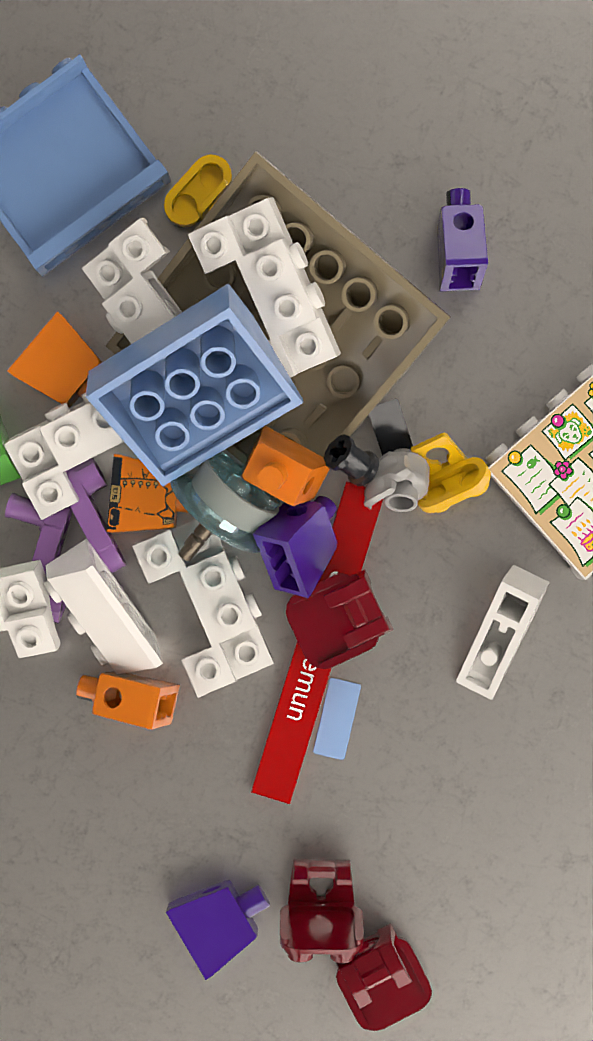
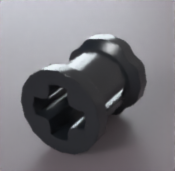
M345 434L336 437L328 445L324 454L326 466L331 470H340L348 476V480L355 486L360 487L368 484L375 477L379 468V458L377 455L368 450H361L355 445L353 438Z

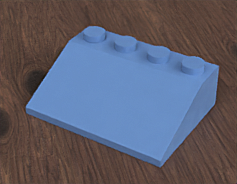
M229 283L88 371L86 398L162 486H165L303 403V398L254 316Z

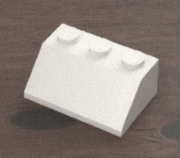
M85 539L45 565L47 581L44 582L45 588L56 603L63 600L71 611L67 616L75 630L80 635L86 632L94 643L90 646L91 650L102 666L109 663L118 675L153 669L163 664L155 633L88 539Z

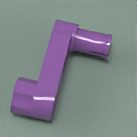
M91 458L66 471L79 497V501L71 505L70 508L86 538L110 572L113 573L125 567L126 562L111 532H106L107 524L91 494L108 486L94 458Z
M12 493L6 506L5 517L39 526V531L41 532L32 561L41 560L46 574L45 565L61 555L73 511L69 506L41 520L30 498ZM49 594L54 623L59 624L66 604L63 600L56 603Z

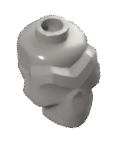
M405 448L397 449L394 452L389 451L379 458V468L375 477L366 485L364 490V506L371 509L372 505L381 499H385L386 507L393 511L408 512L414 510L418 505V500L422 499L428 492L430 467L426 459Z

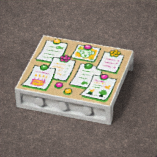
M593 363L576 377L580 384L568 394L565 389H562L545 404L550 409L546 415L539 421L533 415L515 431L520 438L510 447L502 443L485 458L489 463L488 468L491 472V478L570 565L568 568L578 580H586L593 574Z

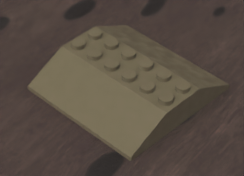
M255 151L195 230L225 216H230L266 198L273 197L293 244L298 242L301 245L308 261V266L304 267L310 283L316 282L323 294L325 306L321 308L341 354L290 377L303 398V403L265 426L324 457L328 445L336 437L344 434L351 437L451 316L259 152ZM188 238L158 277V280L182 312L229 283L252 313L267 340H269L270 337L237 262L234 261L205 274L193 245ZM116 331L106 344V347L114 354H117L131 345L124 333L120 334ZM262 428L228 447L226 450L242 464H245Z

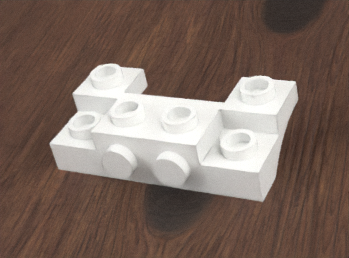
M273 197L266 198L230 216H225L188 233L205 274L234 261L237 262L270 337L268 341L290 377L341 354L321 308L325 306L323 294L316 282L310 283L304 267L308 266L306 255L298 242L293 244Z
M145 217L138 219L108 244V248L82 268L105 299L102 305L108 312L106 314L108 322L115 331L120 334L124 333L131 344L182 313L152 271H148L170 251L167 247H163L147 225L148 221Z
M86 392L81 395L84 402L70 409L67 403H64L49 410L44 414L47 419L46 421L6 440L3 444L23 480L22 485L41 520L79 501V497L66 474L67 470L124 442L86 398Z
M206 515L132 546L148 584L178 571L180 572L211 644L210 647L182 659V663L198 698L274 664V660L255 619L262 615L253 593L245 596L239 580L246 578L237 556L228 557L217 529L207 541H204V545L191 561L184 560L178 554L183 548L186 539L191 533H194V529Z
M41 560L0 568V631L8 630L18 658L57 651L61 644L52 616L49 593L44 585V582L47 581V576Z

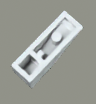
M515 565L511 566L501 581L456 679L457 683L490 700L494 698L550 582Z

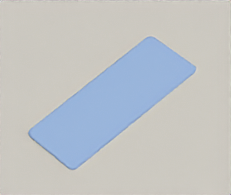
M335 678L329 680L313 750L315 754L339 760L345 759L361 690L360 684Z

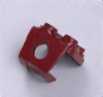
M365 569L351 576L343 573L335 574L318 582L309 598L293 595L287 603V620L305 658L316 668H333L367 652L376 646L380 636L394 630L375 598L371 587L372 582Z
M293 859L288 905H285L280 910L281 947L288 954L290 960L299 963L310 961L313 958V954H330V958L338 963L353 961L355 955L363 947L364 928L362 910L354 905L350 860ZM311 878L333 879V885L330 889L326 890V896H317V891L310 885Z
M391 923L365 938L363 947L355 955L353 961L348 963L335 962L338 967L336 973L337 984L356 1021L365 1030L379 1031L423 1009L432 996L430 982L410 943L405 938L397 936Z

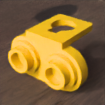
M213 154L200 157L167 193L164 200V210L168 219L173 224L180 227H190L203 220L232 181L231 168L225 159Z
M440 433L411 447V452L419 454L426 459L430 467L428 492L422 499L418 500V506L422 511L426 513H441L446 511L451 505L471 496L477 497L482 495L488 489L491 477L488 465L481 458H467L447 433ZM436 447L445 448L449 451L446 456L447 461L442 464L439 460H432L426 457V453Z

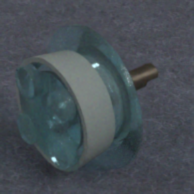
M220 452L201 463L195 475L185 473L171 481V488L179 502L199 522L198 526L194 529V533L190 534L184 542L183 548L178 553L186 561H191L204 545V541H207L212 533L242 551L260 553L261 550L256 544L253 533L279 512L280 500L242 479L241 474L244 465H239L224 452Z

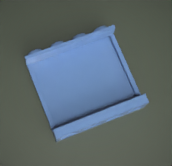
M80 54L73 60L66 58L59 62L53 68L52 75L42 83L34 82L28 85L19 94L20 99L8 108L6 106L0 107V221L42 277L171 182L168 171L159 159L156 160L88 69Z

